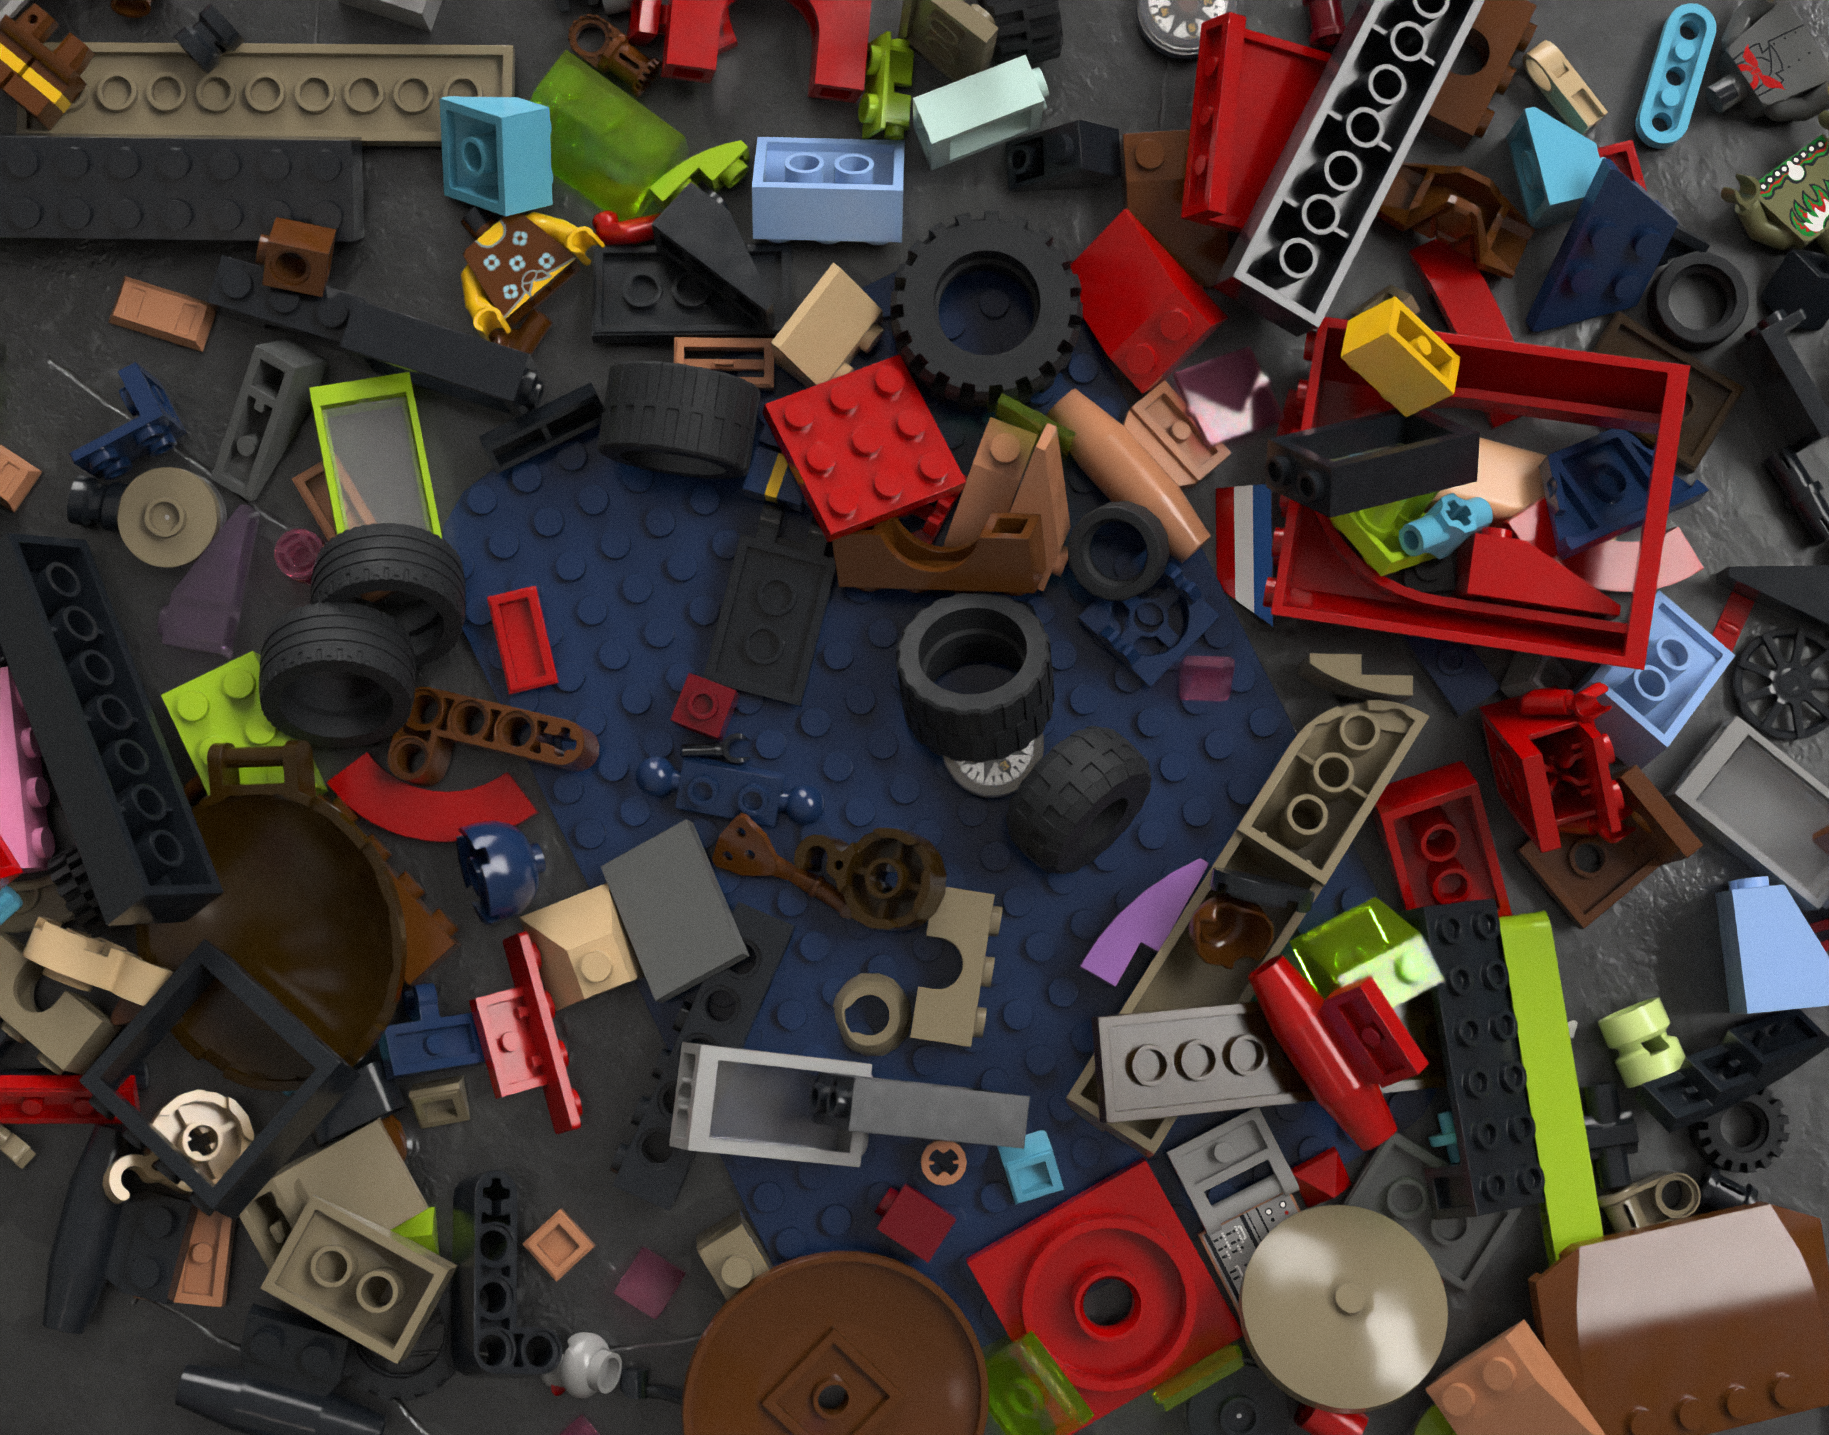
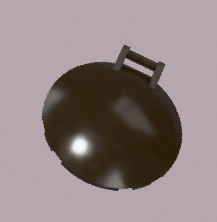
M289 740L284 746L235 747L232 743H214L210 746L207 754L210 795L201 799L200 803L191 810L224 893L186 922L136 924L138 956L148 963L165 967L175 972L203 939H207L229 954L353 1067L373 1049L386 1031L395 1013L404 983L407 938L404 915L393 879L382 857L362 830L343 812L316 796L313 752L308 741ZM283 767L284 782L240 784L239 768ZM217 977L170 1030L180 1044L195 1059L200 1060L204 1058L217 1069L224 1072L222 1077L246 1087L277 1092L296 1091L316 1070L314 1066Z

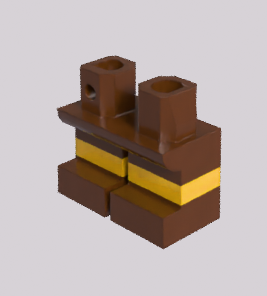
M34 3L16 21L6 14L0 22V90L48 130H51L87 85L80 75L85 71L95 54L87 45L71 33L66 36L53 52L44 46L45 41L59 27V24Z

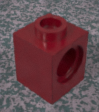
M688 673L670 720L675 726L714 741L722 742L740 696L734 689Z
M904 1183L899 1192L890 1187L874 1211L875 1214L881 1217L876 1229L927 1263H929L957 1220L955 1215L907 1183Z

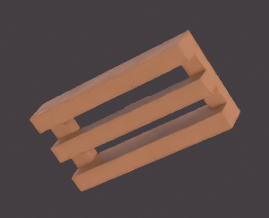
M674 337V363L703 367L714 371H764V377L740 378L751 382L760 391H774V355L771 345L774 338ZM684 351L764 352V359H684Z

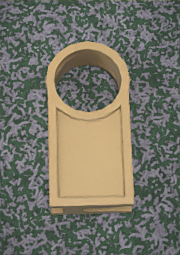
M1544 40L1523 55L1522 61L1527 74L1568 127L1584 135L1592 126H1597L1608 113L1563 53L1553 43Z

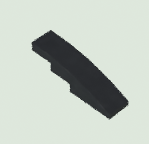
M1800 1009L1786 1010L1728 1030L1721 1045L1686 1056L1678 1072L1643 1083L1635 1099L1669 1133H1672L1735 1105L1788 1075L1829 1047V1036Z

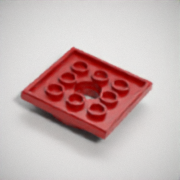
M1144 1157L966 1258L971 1271L1065 1435L1076 1433L1243 1336L1238 1323ZM1103 1279L1119 1280L1125 1283L1132 1293V1306L1128 1315L1110 1326H1103L1092 1322L1085 1315L1083 1306L1084 1297L1088 1289L1094 1283Z

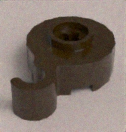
M878 827L873 829L874 832L864 835L857 843L852 842L850 845L840 838L816 834L806 837L799 843L795 851V866L799 869L819 871L822 867V857L827 852V873L835 879L838 892L843 893L846 905L852 912L849 914L854 920L869 928L905 932L922 926L937 912L945 896L947 874L942 856L929 840L914 832L897 828ZM897 871L898 881L892 890V885L886 883V877L888 872L896 873Z

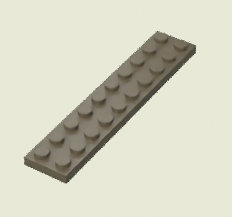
M45 42L43 45L53 52L61 42ZM83 42L95 54L85 71L80 75L87 84L51 130H48L17 104L16 133L362 137V146L442 147L439 98L447 96L515 97V49L513 45L242 43L235 51L224 52L219 57V65L207 75L178 43Z

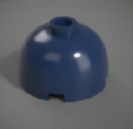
M492 820L460 827L458 831L462 835L456 837L458 860L466 888L472 885L476 895L480 896L481 900L472 902V905L481 922L485 925H491L520 914L533 902L538 892V874L546 871L544 855L539 844H529L522 831L506 822Z

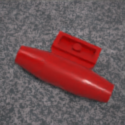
M1283 954L1267 960L1248 975V980L1270 1029L1321 1107L1363 1151L1373 1149L1394 1135L1398 1127L1378 1084L1383 1088L1419 1075L1429 1062L1372 976L1370 975L1340 987L1324 999Z

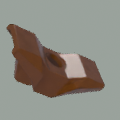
M1403 162L1376 214L1401 232L1411 227L1413 231L1430 239L1436 236L1438 241L1446 245L1452 244L1454 251L1469 258L1475 257L1477 269L1507 279H1511L1515 275L1518 262L1535 231L1529 222L1501 193L1492 179L1465 166Z

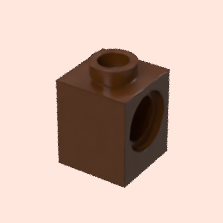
M276 217L270 235L261 234L259 239L256 264L264 265L262 285L323 297L331 271L336 229ZM286 253H295L303 259H293Z

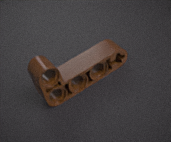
M432 687L415 688L411 715L407 723H404V726L398 732L393 733L387 762L390 770L396 777L419 786L429 787L437 784L444 778L454 743L576 772L589 769L596 762L599 756L600 745L592 731L566 719ZM437 701V716L432 722L426 724L424 712L431 703ZM483 712L485 720L482 729L477 734L471 735L470 723L472 718L476 714ZM530 723L531 736L524 745L518 747L516 743L517 731L522 725ZM553 737L567 742L577 741L575 750L564 751L553 746ZM423 750L425 762L422 768L413 773L411 760L418 751Z

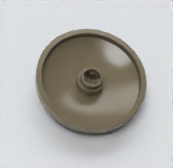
M1349 1205L1318 1206L1294 1214L1279 1223L1263 1238L1251 1256L1243 1274L1239 1291V1318L1242 1333L1247 1347L1259 1368L1269 1380L1290 1397L1305 1405L1326 1412L1358 1414L1378 1410L1397 1402L1416 1388L1429 1373L1442 1350L1448 1325L1447 1297L1444 1284L1434 1261L1421 1243L1401 1225L1382 1214L1361 1207Z

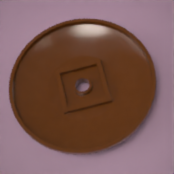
M860 1251L814 1253L787 1261L760 1274L736 1292L713 1317L692 1354L686 1372L681 1405L683 1435H984L989 1404L988 1375L985 1359L971 1324L950 1296L929 1277L911 1266L878 1254ZM831 1385L843 1387L845 1390L844 1399L838 1406L827 1409L819 1405V1395L826 1387Z

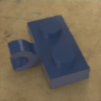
M433 983L414 985L412 991L402 993L404 1009L413 1022L388 1025L386 1031L379 1039L386 1080L478 1066L485 1063L472 1013L440 1017L437 992Z

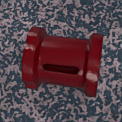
M1302 0V5L1309 10L1312 34L1308 37L1309 46L1313 48L1337 46L1346 28L1342 0Z

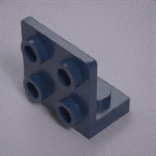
M136 362L118 371L125 387L119 389V394L131 415H138L139 417L69 453L75 465L97 479L105 477L106 480L120 477L133 468L131 462L148 453L151 457L164 454L177 445V438L187 434L161 382Z

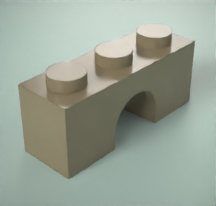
M946 887L945 896L937 912L928 920L926 937L942 939L953 944L961 955L962 970L956 982L949 987L943 989L918 987L910 1038L971 1047L973 1037L983 1038L987 1008L978 1007L981 986L991 987L995 957L985 956L988 936L998 937L1003 909V907L993 906L995 894Z
M0 931V1017L4 1020L0 1025L1 1029L22 1044H25L27 1040L40 1050L36 1058L54 1073L61 1075L64 1071L84 1075L122 1027L111 1023L110 1016L86 996L66 990L51 1008L40 1012L35 1004L34 990L38 980L43 975L42 972L45 967L25 958L22 955L25 945L15 936Z

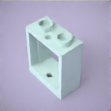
M1026 55L914 97L913 127L931 171L1040 129L1042 113L1044 110H1047L1044 97L1049 95L1041 69L1039 67L1031 69Z

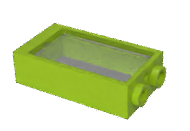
M410 372L309 388L336 535L343 533L347 529L350 530L353 527H360L365 524L401 523L423 528L434 535L440 536L442 539Z

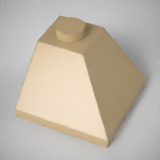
M607 883L519 917L523 930L528 932L530 940L535 942L540 951L542 967L539 973L545 989L553 999L555 1012L645 977Z

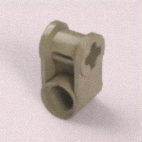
M1663 1170L1630 1185L1619 1186L1599 1195L1597 1199L1599 1208L1604 1209L1614 1233L1686 1218L1698 1208L1701 1193L1698 1184L1687 1174ZM1675 1180L1681 1186L1682 1198L1675 1207L1668 1208L1662 1201V1189L1668 1182Z

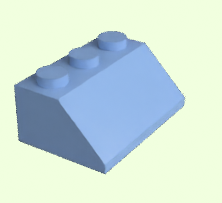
M757 137L752 181L753 239H766L774 243H784L790 240H814L822 244H835L840 241L866 242L871 245H885L889 242L902 243L905 140Z

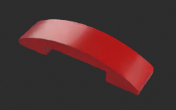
M1437 239L1408 252L1428 297L1434 296L1452 334L1515 342L1494 296L1481 272L1476 268L1472 258L1454 251L1452 244L1446 245ZM1483 411L1492 430L1522 417Z

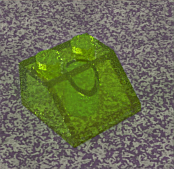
M1373 897L1289 941L1310 984L1324 999L1334 990L1371 975L1391 1007L1394 1008L1445 981L1421 933L1377 897Z

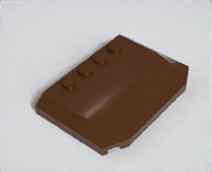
M1757 1201L1753 1204H1744L1571 1243L1558 1254L1560 1259L1542 1274L1536 1272L1527 1279L1538 1340L1606 1435H1707L1829 1405V1268L1820 1218L1763 1201Z

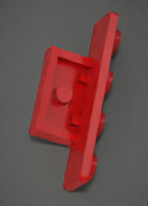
M527 931L520 932L503 939V946L515 988L472 999L469 1001L495 1099L542 1086L554 1131L556 1134H561L581 1128L579 1117L582 1116V1103L577 1091L570 1086L566 1071L569 1064L568 1052L563 1041L557 1038L552 1020L555 1017L554 1002L550 993L544 990L539 973L542 967L540 951L535 942L530 940Z

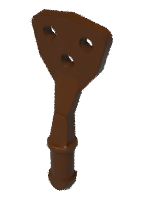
M738 814L719 835L712 857L713 863L717 867L742 876L772 875L788 880L806 892L810 898L815 897L840 913L839 916L853 919L849 914L852 912L846 905L842 892H838V888L827 882L824 876H818L807 870L799 869L777 855L767 834L747 814ZM739 828H743L746 834H742ZM748 850H752L755 856H751ZM725 852H730L732 858L728 857Z

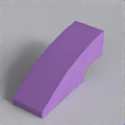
M1199 858L1170 873L1138 895L1114 917L1095 939L1078 965V968L1111 987H1116L1139 944L1154 953L1159 951L1209 863Z

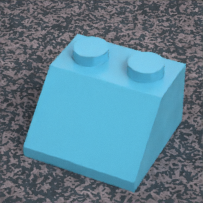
M447 96L439 98L445 196L503 216L553 205V171L551 168L550 141L552 126L549 107L518 97Z
M1536 107L1526 108L1506 138L1528 222L1534 229L1572 221L1602 159L1605 157L1600 158L1595 142Z

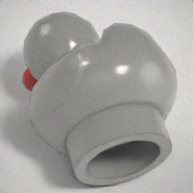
M580 1332L568 1339L569 1347L566 1349L565 1354H562L557 1368L550 1373L540 1375L543 1383L551 1388L555 1396H560L566 1391L575 1398H589L598 1392L607 1394L616 1387L622 1373V1359L619 1354L610 1351L605 1340L599 1335Z

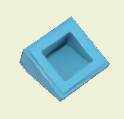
M1039 1130L1025 1136L1024 1149L997 1146L1015 1205L1064 1190L1046 1131Z

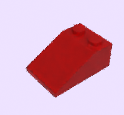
M1124 209L1070 266L1072 273L1078 274L1082 288L1080 299L1081 303H1083L1084 320L1108 357L1142 394L1166 380L1228 319V316L1128 209Z
M1484 527L1481 534L1474 533L1458 547L1454 573L1456 587L1452 592L1451 598L1612 621L1620 616L1621 605L1528 541L1512 538L1513 532L1510 530Z
M1461 760L1387 784L1371 811L1403 911L1426 906L1493 898L1496 901L1498 917L1512 915L1479 785L1464 762Z

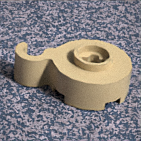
M38 916L22 953L25 958L44 966L42 974L53 980L87 992H91L93 986H96L142 1006H145L174 973V971L168 968L159 967L142 960L143 958L127 951V948L102 937L92 938L91 934L88 935L86 932L68 927L63 929L61 928L62 922Z
M197 1089L178 1095L159 1109L151 1120V1123L214 1184L221 1179L254 1141V1132L247 1113L236 1100L230 1097L226 1098L216 1092ZM191 1130H194L198 1136L205 1133L209 1136L211 1144L205 1146V1149L208 1151L206 1156H202L199 1151L192 1152L190 1150L188 1141L191 1140L189 1137ZM149 1148L145 1151L144 1156L130 1154L116 1160L107 1168L103 1176L105 1194L115 1204L127 1200L130 1196L129 1191L124 1188L121 1182V1175L126 1169L135 1171L145 1183H161L181 1194H190L193 1190L182 1180L177 1185L165 1177L154 1166V1163L159 1158Z

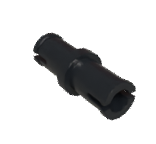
M1790 444L1782 448L1779 453L1788 469H1786L1777 453H1774L1763 462L1768 466L1788 497L1784 501L1789 510L1795 508L1818 546L1829 538L1828 532L1820 522L1821 520L1829 531V504L1821 493L1824 490L1823 485L1819 480L1813 481L1793 450L1794 447Z

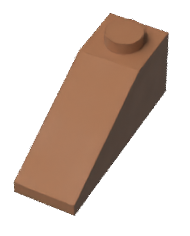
M990 417L943 547H956L971 542L981 534L991 513L1010 512L1035 448L1038 434Z
M1049 423L1046 424L1034 449L1009 512L1041 514L1047 565L1037 588L1041 591H1044L1051 573L1059 577L1063 573L1068 561V548L1064 546V542L1071 528L1057 427Z

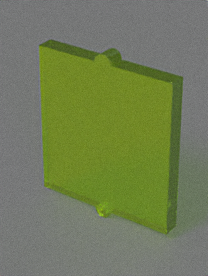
M1003 393L997 401L994 418L1038 434L1036 444L1047 423L1056 426L1061 458L1067 459L1076 432Z
M1228 1344L1153 1388L1154 1393L1151 1396L1156 1405L1162 1403L1165 1410L1168 1411L1245 1366L1241 1358L1243 1353L1238 1345L1232 1346Z

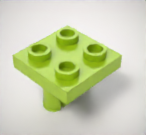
M1439 491L1330 518L1332 525L1350 540L1362 554L1364 561L1371 568L1375 569L1380 576L1437 558L1430 553H1423L1418 556L1408 555L1400 545L1399 531L1406 524L1422 518L1426 514L1424 511Z

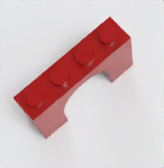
M668 0L661 77L711 83L717 66L721 16L737 0ZM785 0L801 13L811 34L812 51L807 97L856 103L864 91L872 0Z

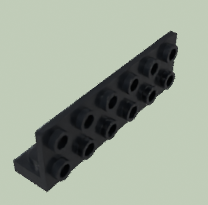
M1490 898L1426 906L1381 915L1389 966L1426 960L1461 1164L1424 1169L1433 1220L1476 1217L1545 1202L1543 1190L1545 1176L1538 1161L1534 1137L1536 1125L1533 1117L1530 1115L1526 1089L1527 1074L1521 1063L1517 1035L1518 1023L1511 1005V993L1508 982L1509 972L1503 958L1500 921L1496 901Z

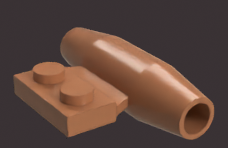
M1165 380L1129 409L1123 424L1114 419L1076 388L1068 392L1048 411L1046 417L1052 425L1057 427L1059 437L1078 466L1111 502L1129 501L1144 506L1160 519L1168 535L1169 552L1172 557L1182 564L1210 539V533L1181 489L1196 486L1222 464L1231 452Z

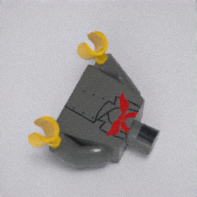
M1745 0L1733 12L1720 40L1723 53L1715 64L1723 78L1705 90L1706 97L1713 109L1718 113H1723L1737 103H1740L1750 118L1757 119L1766 115L1772 121H1807L1822 111L1828 110L1829 62L1787 0H1781L1779 3L1777 0Z

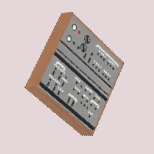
M1281 1193L1220 1224L1221 1230L1209 1236L1205 1230L1197 1233L1238 1316L1241 1281L1254 1251L1274 1227L1290 1216L1301 1212L1292 1194L1285 1196L1284 1193Z

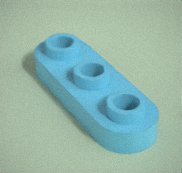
M1688 3L1677 7L1663 26L1635 121V128L1639 138L1652 148L1664 149L1673 146L1680 140L1688 128L1716 35L1715 18L1702 5ZM1680 28H1690L1694 32V39L1687 40L1683 38L1680 34ZM1666 73H1676L1681 79V85H1671L1666 79ZM1654 118L1663 119L1667 124V131L1660 132L1653 127L1652 120Z

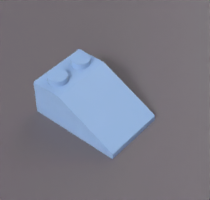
M1658 590L1655 596L1644 670L1595 663L1576 685L1573 692L1577 694L1597 682H1601L1608 687L1609 690L1596 699L1603 706H1612V709L1593 721L1601 734L1606 733L1609 736L1615 756L1628 767L1636 764L1640 769H1643L1668 748L1735 655Z

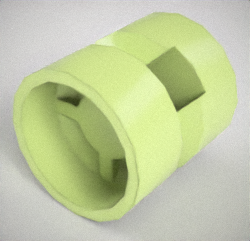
M1654 997L1628 1006L1597 1022L1608 1048L1619 1051L1620 1055L1615 1064L1626 1088L1642 1085L1645 1082L1679 1070L1686 1057L1678 1038L1667 1035L1666 1029L1671 1022L1660 997Z

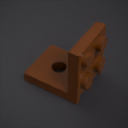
M1636 764L1611 774V779L1616 780L1620 786L1624 804L1633 810L1631 815L1621 821L1628 827H1636L1634 832L1617 843L1605 841L1599 832L1595 835L1558 832L1562 848L1541 853L1532 840L1529 839L1515 851L1579 930L1586 928L1659 866L1687 859L1703 846ZM1582 844L1593 846L1600 855V864L1592 873L1582 871L1575 862L1576 850Z

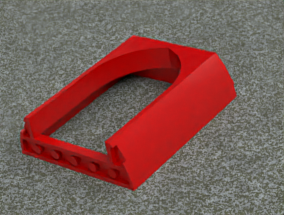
M1324 317L1317 331H1310L1306 335L1303 360L1312 361L1309 380L1300 379L1298 384L1295 409H1298L1297 420H1302L1301 429L1292 428L1291 433L1397 409L1390 402L1385 401L1372 385L1359 373L1350 369L1341 358L1348 323L1347 319ZM1433 331L1461 358L1454 395L1425 408V410L1438 408L1474 409L1656 434L1627 623L1444 597L1406 587L1385 576H1380L1375 569L1359 558L1341 538L1329 517L1280 494L1279 508H1282L1281 517H1286L1285 528H1275L1271 557H1274L1273 566H1278L1277 578L1267 577L1263 607L1271 608V615L1644 670L1691 365Z

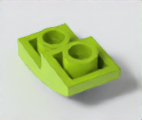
M742 140L725 143L685 160L649 187L653 201L664 211L690 182L700 188L698 184L703 181L715 193L724 185L727 188H732L749 170L747 165L750 161L748 146Z

